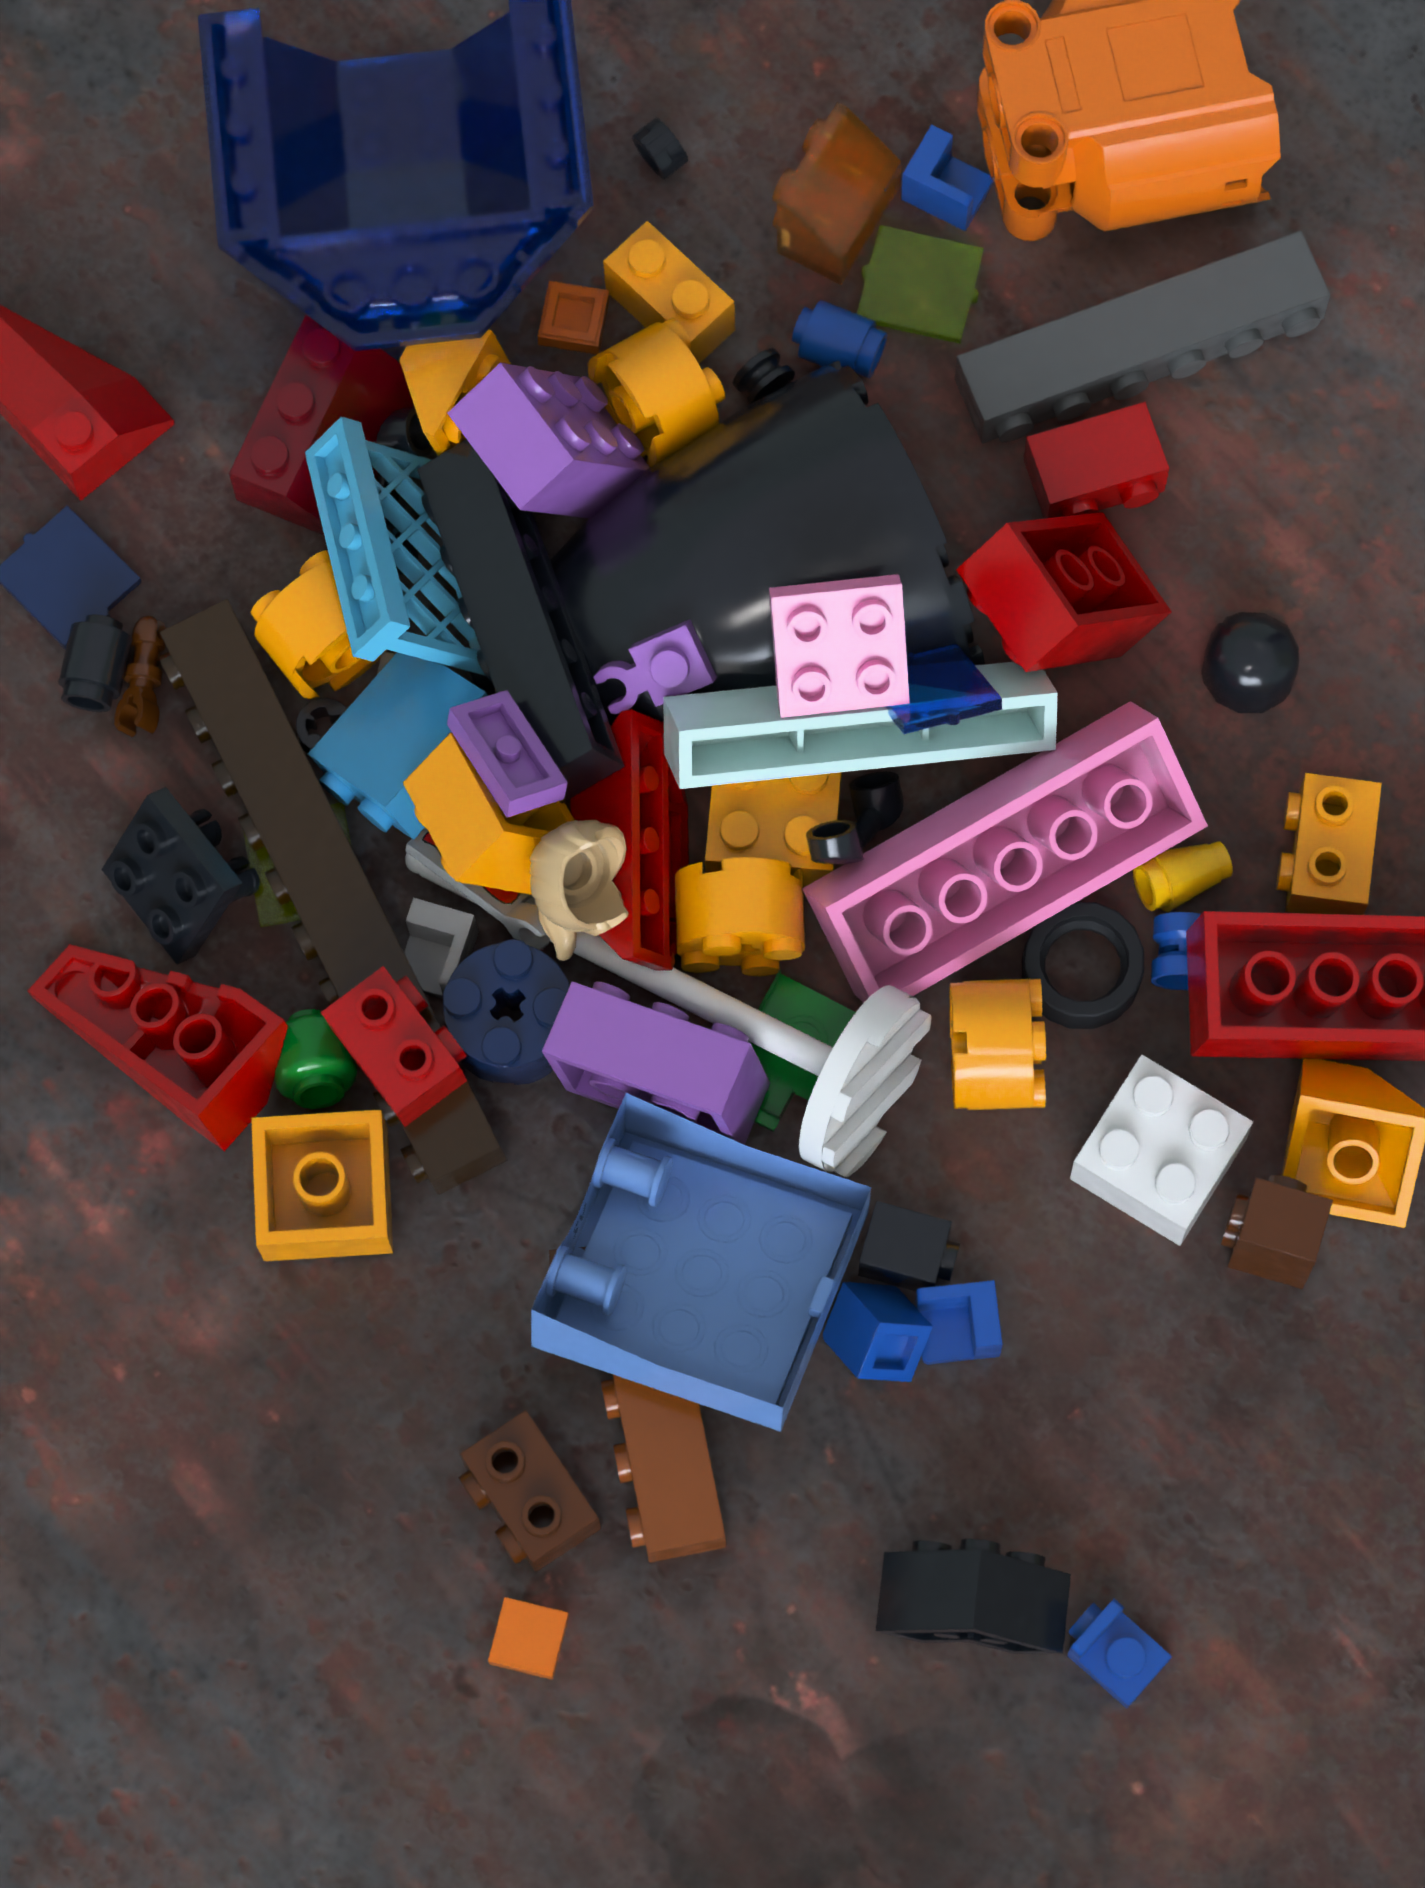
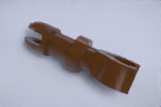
M147 615L139 618L133 628V641L131 645L135 648L133 662L127 665L124 681L129 684V688L125 690L122 699L119 701L114 716L116 729L131 737L137 734L135 725L153 734L159 723V706L157 705L154 688L159 687L162 681L163 672L157 666L159 653L165 650L166 644L160 631L167 629V627L161 620H156L155 617Z

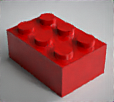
M1103 512L1007 522L956 569L967 585V595L972 604L980 612L988 616L1002 637L1004 651L1012 661L1022 666L1025 672L1122 657L1172 613Z

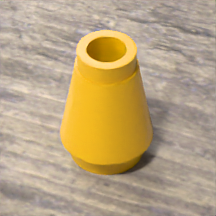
M1220 841L1211 844L1168 849L1133 869V879L1137 893L1149 911L1161 908L1165 912H1170L1220 883L1221 880L1231 877L1233 867L1226 847Z

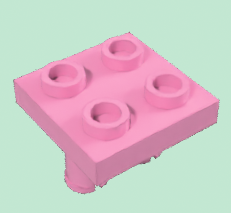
M899 574L769 588L777 700L781 718L910 704L903 593Z

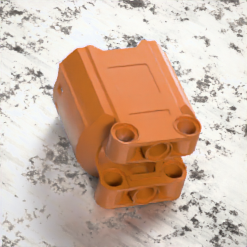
M1005 0L997 3L989 10L984 25L982 49L985 68L979 77L977 113L982 130L986 163L991 179L994 181L1003 222L1006 229L1014 237L1024 241L1042 239L1054 229L1058 212L1074 210L1098 229L1110 231L1271 200L1269 191H1266L1261 184L1262 176L1281 158L1278 112L1274 101L1272 85L1250 73L1247 67L1234 16V10L1241 0H1052L1041 18H1039L1034 8L1020 0ZM1013 33L1021 36L1025 41L1017 45H1009L1000 41L998 37L1003 34ZM1025 197H1035L1040 199L1045 206L1038 210H1029L1023 208L1018 201Z

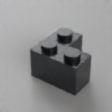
M962 1539L960 1549L952 1550L951 1545L941 1542L913 1541L912 1551L884 1552L875 1631L919 1643L970 1642L1012 1654L1063 1653L1071 1574L1045 1567L1046 1557L1039 1554L1007 1552L1006 1556L1000 1554L1001 1544L993 1541Z

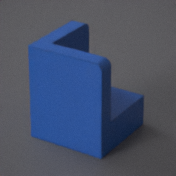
M931 124L902 174L901 200L966 232L992 187L991 175L953 157V135Z
M995 1280L916 1289L915 1307L933 1326L921 1356L924 1364L1000 1357L1002 1336Z
M843 1282L823 1331V1340L857 1379L911 1382L933 1326L901 1290L895 1286Z

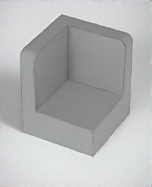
M413 897L406 918L410 936L404 953L424 993L443 999L444 989L452 973L466 957L472 954L479 933L476 919L473 914Z

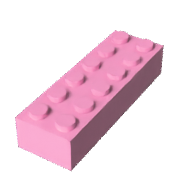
M1130 701L1056 743V750L1040 752L865 852L862 861L844 864L802 888L856 997L864 1003L874 992L887 985H891L914 996L1208 827L1159 718Z

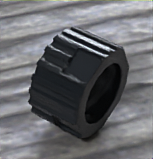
M655 117L632 136L633 143L642 158L662 179H666L689 161L678 139L659 118Z

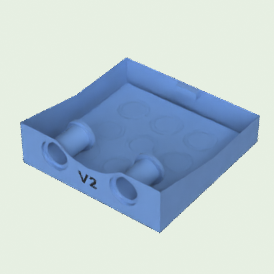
M626 1093L600 1151L591 1183L580 1211L568 1235L557 1249L531 1309V1347L781 1432L869 1213L871 1187L748 1147Z

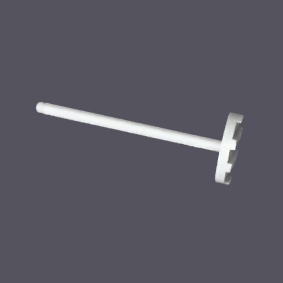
M406 853L405 863L410 871L473 902L409 853ZM534 897L528 899L525 902L528 904L536 905ZM577 932L574 954L711 1023H721L736 1028L749 1037V1042L818 1076L804 1114L799 1137V1153L804 1161L828 1173L836 1172L844 1177H849L867 1161L883 1140L887 1131L877 1127V1124L885 1112L913 1084L922 1060L911 1055L913 1047L930 1030L931 1015L920 1010L921 1003H919L917 998L891 985L883 986L861 1005L841 1033L834 1047H831L674 967L672 971H656L622 959L599 935L593 936L585 932Z

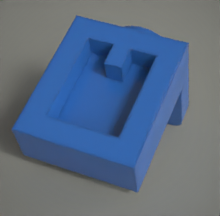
M1114 1598L1104 1610L1093 1603L1074 1623L1068 1633L1076 1641L1070 1647L1067 1656L1128 1709L1171 1660L1172 1656L1122 1612L1124 1606Z

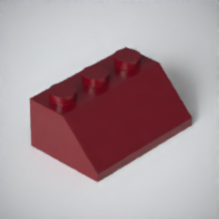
M306 313L229 472L236 500L324 535L305 452L341 416L361 422L365 440L376 443L380 427L390 414L402 408L415 407L401 364L364 335ZM372 466L373 473H374V477H375V479L377 480V473H378V472H377L376 469Z

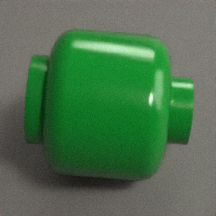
M316 1009L298 1011L292 1014L288 1021H286L288 1029L274 1077L275 1086L282 1096L294 1101L298 1106L308 1109L325 1108L339 1102L344 1097V1093L356 1082L357 1075L356 1061L331 1030L320 1013L322 1011Z

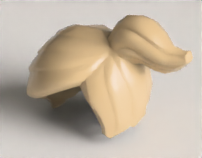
M573 820L566 822L544 835L530 856V888L538 908V920L545 933L553 942L556 958L559 960H568L573 955L576 948L577 932L598 936L617 926L628 917L629 912L624 907L622 895L612 881L625 861L627 848L624 833L616 826L601 823L598 820Z

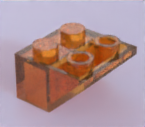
M837 102L826 121L818 118L811 126L802 147V151L806 155L797 170L787 168L778 181L772 197V201L777 203V212L772 226L777 229V253L842 285L900 188L901 160L848 107Z

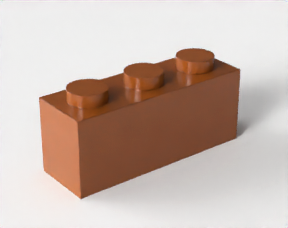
M613 1375V1379L601 1381L608 1420L621 1417L626 1441L613 1445L620 1484L634 1482L638 1506L625 1509L633 1548L646 1545L649 1563L727 1548L699 1404Z

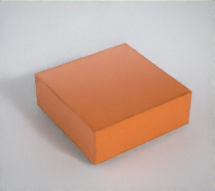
M549 281L537 336L538 345L599 354L610 301L609 290Z
M504 1597L488 1663L553 1680L569 1613Z

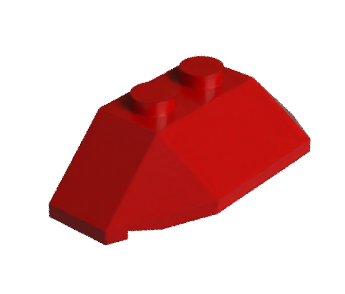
M630 709L620 712L611 726L625 767L572 797L570 813L573 819L577 821L598 820L601 823L616 826L624 833L627 847L625 861L612 881L620 891L624 907L629 914L617 926L599 936L624 960L656 971H672L675 964L674 956L677 954L675 874L681 868L689 865L688 803L685 790L679 789L664 755V722Z

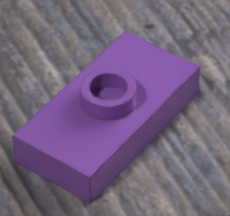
M508 690L450 708L447 726L507 818L565 798L568 782Z

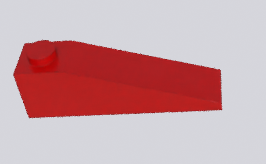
M69 944L27 990L31 997L172 1113L224 1152L251 1123V1118L256 1117L268 1103L288 1025L284 1019L240 988L221 984L220 988L193 982L189 975L171 970L169 975L137 967L132 960Z

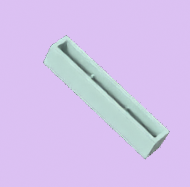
M1015 662L908 672L910 704L792 717H780L776 686L663 697L664 755L679 789L1051 751L1056 750L1058 692L1044 670L1025 672L1022 666Z

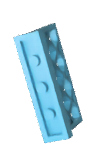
M341 416L305 452L353 657L374 662L387 649L485 675L477 660V651L481 648L474 629L469 626L462 616L458 602L433 576L439 572L456 590L459 600L462 595L456 578L449 572L441 558L440 545L420 526L426 521L441 537L437 525L429 518L423 507L422 495L425 493L409 477L420 479L417 469L430 462L431 459L365 440L361 422ZM372 466L389 483L386 488L375 479ZM395 489L420 515L416 521L389 494ZM384 516L401 533L398 538L387 529ZM406 539L432 565L428 571L402 545ZM396 566L414 584L410 589L399 580ZM418 590L445 616L441 622L414 595ZM409 618L426 636L406 631L411 627ZM450 622L469 641L470 648L464 647L449 632L446 626Z

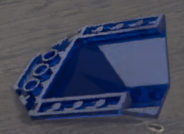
M509 0L510 12L451 49L334 61L264 37L259 8L200 14L201 16H198L219 249L354 351L481 338L594 209L571 0Z

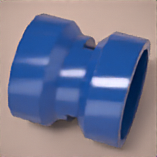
M1169 912L1154 917L1153 940L1159 945L1158 956L1151 963V983L1164 989L1188 991L1186 931L1201 914Z

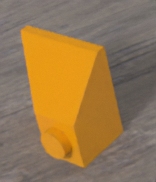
M1303 1059L1291 1113L1281 1175L1305 1183L1308 1186L1307 1193L1333 1200L1329 1213L1331 1215L1405 1228L1425 1144V1108L1368 1068L1321 1059Z

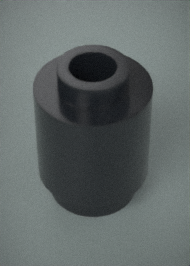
M92 614L86 616L85 622H76L71 625L58 681L59 685L63 688L61 696L63 702L81 710L107 712L111 709L112 700L120 697L133 638L122 630L123 624L120 621L108 616Z

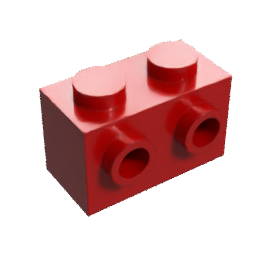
M1146 402L1026 437L1023 460L1044 518L1099 513L1100 510L1123 504L1125 508H1137L1154 501L1160 492L1165 491L1169 466Z
M383 966L320 1013L404 1127H406L468 1081L458 1064L467 1055L444 1025L433 1032L420 1014L429 1006L410 979L405 975L396 982Z

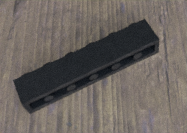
M465 439L417 469L425 490V494L422 495V504L429 518L438 527L444 544L440 547L441 558L449 572L456 578L462 595L458 600L459 609L466 622L474 629L481 648L477 651L478 663L487 678L493 682L496 693L508 690L568 782L565 798L559 801L564 803L625 767L581 644L569 619L561 589L533 512L519 510L468 440Z

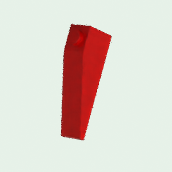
M0 305V414L73 494L82 501L175 425L174 419L132 375Z

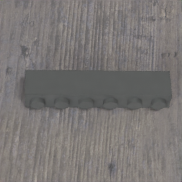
M1301 230L958 355L956 357L955 382L981 443L983 444L997 438L1001 442H1009L1028 434L1035 424L1054 417L1059 421L1076 418L1088 411L1092 403L1114 396L1116 400L1131 398L1144 391L1150 382L1171 375L1173 379H1181L1191 376L1200 371L1207 361L1228 354L1230 358L1243 357L1260 348L1264 340L1286 333L1287 337L1303 335L1317 327L1321 320L1324 319L1330 292Z

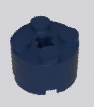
M512 939L492 944L473 952L454 970L443 992L444 1018L448 1031L467 1055L460 1062L472 1074L490 1082L496 1081L521 1085L538 1081L554 1071L543 1055L542 1050L570 986L564 972L552 958L544 952L528 946L523 941ZM505 1007L511 1010L520 1008L521 1018L515 1022L508 1016L499 1018L498 1011Z

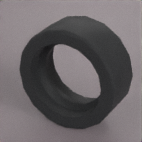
M1076 902L1034 926L1024 947L1022 979L1041 978L1042 1014L1048 1020L1069 1029H1095L1116 1021L1133 1004L1144 975V948L1135 927L1118 911L1097 902ZM1074 930H1090L1104 936L1115 946L1120 958V976L1116 985L1105 996L1092 1001H1075L1062 996L1051 985L1045 972V958L1050 946L1061 935Z

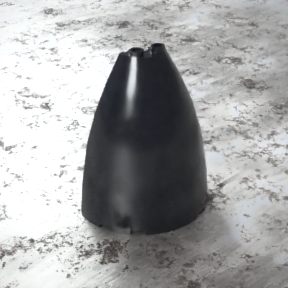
M839 360L818 368L751 403L653 465L586 521L554 555L550 562L561 589L569 619L581 644L592 677L595 676L604 664L611 661H624L633 664L634 660L628 650L633 643L690 619L717 677L713 683L688 694L776 686L769 588L899 574L902 583L908 672L985 665L983 651L979 645L969 648L968 644L974 642L970 623L975 620L962 580L956 574L947 578L944 568L949 566L948 555L944 547L947 541L929 498L900 439L879 403L869 407L865 406L869 403L863 380L849 365L842 368ZM470 672L477 687L485 692L491 691L493 694L496 693L493 682L487 676ZM610 678L598 684L594 680L609 724L612 726L619 714H610L608 705L617 697L626 695V687L622 681L616 678ZM649 692L641 693L630 709L664 722L663 704L655 707Z

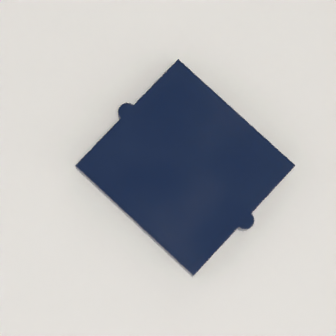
M68 505L35 534H25L23 537L24 544L0 564V584L65 650L73 623L85 622L86 616L92 614L110 617L109 611L142 582L140 577Z

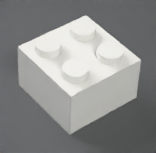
M1141 1055L1074 1160L1070 1179L1181 1246L1246 1142L1253 1121L1146 1056Z

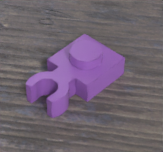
M689 619L633 643L628 649L634 660L633 664L624 661L608 662L598 670L593 678L596 684L610 678H616L623 682L626 687V695L617 697L608 705L610 714H620L622 711L629 710L635 704L640 694L645 691L649 692L655 707L663 704V697L688 694L713 683L717 676Z

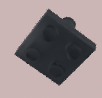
M165 787L146 796L101 870L111 881L114 889L124 897L147 926L152 937L162 945L178 965L196 956L230 903L240 898L251 896L258 891L260 878L254 867L237 875L236 872L247 868L250 862L245 857L238 856L226 863L214 848L220 844L222 838L221 828L217 820L199 827L200 824L209 821L212 814L206 809H198L191 815H188Z

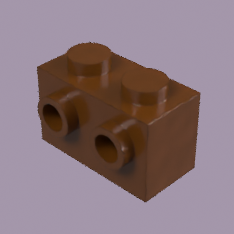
M1271 1175L1268 1181L1256 1178L1249 1196L1237 1193L1227 1220L1221 1245L1233 1248L1228 1268L1303 1289L1316 1263L1333 1200L1307 1193L1308 1186L1305 1183L1290 1177Z
M526 1410L460 1453L467 1471L460 1475L458 1479L479 1510L488 1504L491 1505L503 1523V1526L495 1530L494 1533L515 1564L526 1558L536 1573L601 1529L598 1516Z

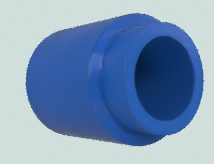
M820 300L814 310L807 307L803 308L796 322L791 341L800 344L798 357L821 367L839 360L842 368L849 365L858 375L870 379L883 354L888 332L877 329L876 321Z

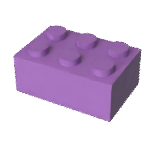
M500 362L447 413L519 510L590 519L650 468L640 455L644 451V447L639 438L628 427L621 423L617 424L604 408L608 404L606 395L596 383L586 376L577 377L566 375L559 371L550 372L535 369L532 366L523 367Z
M573 981L571 982L542 1050L543 1055L566 1091L619 1109L625 1094L628 1093L745 1145L770 1085L759 1057L756 1055L751 1043H748L749 1037L746 1034L721 1023H713L711 1029L688 1022L689 1016L686 1013L665 1003L654 1002L650 1009L630 1002L629 994L604 982L596 981L592 988Z

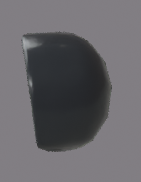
M1238 612L1227 616L1223 623H1218L1210 634L1201 671L1203 682L1216 702L1237 713H1264L1282 703L1290 694L1299 667V646L1288 625L1265 613Z

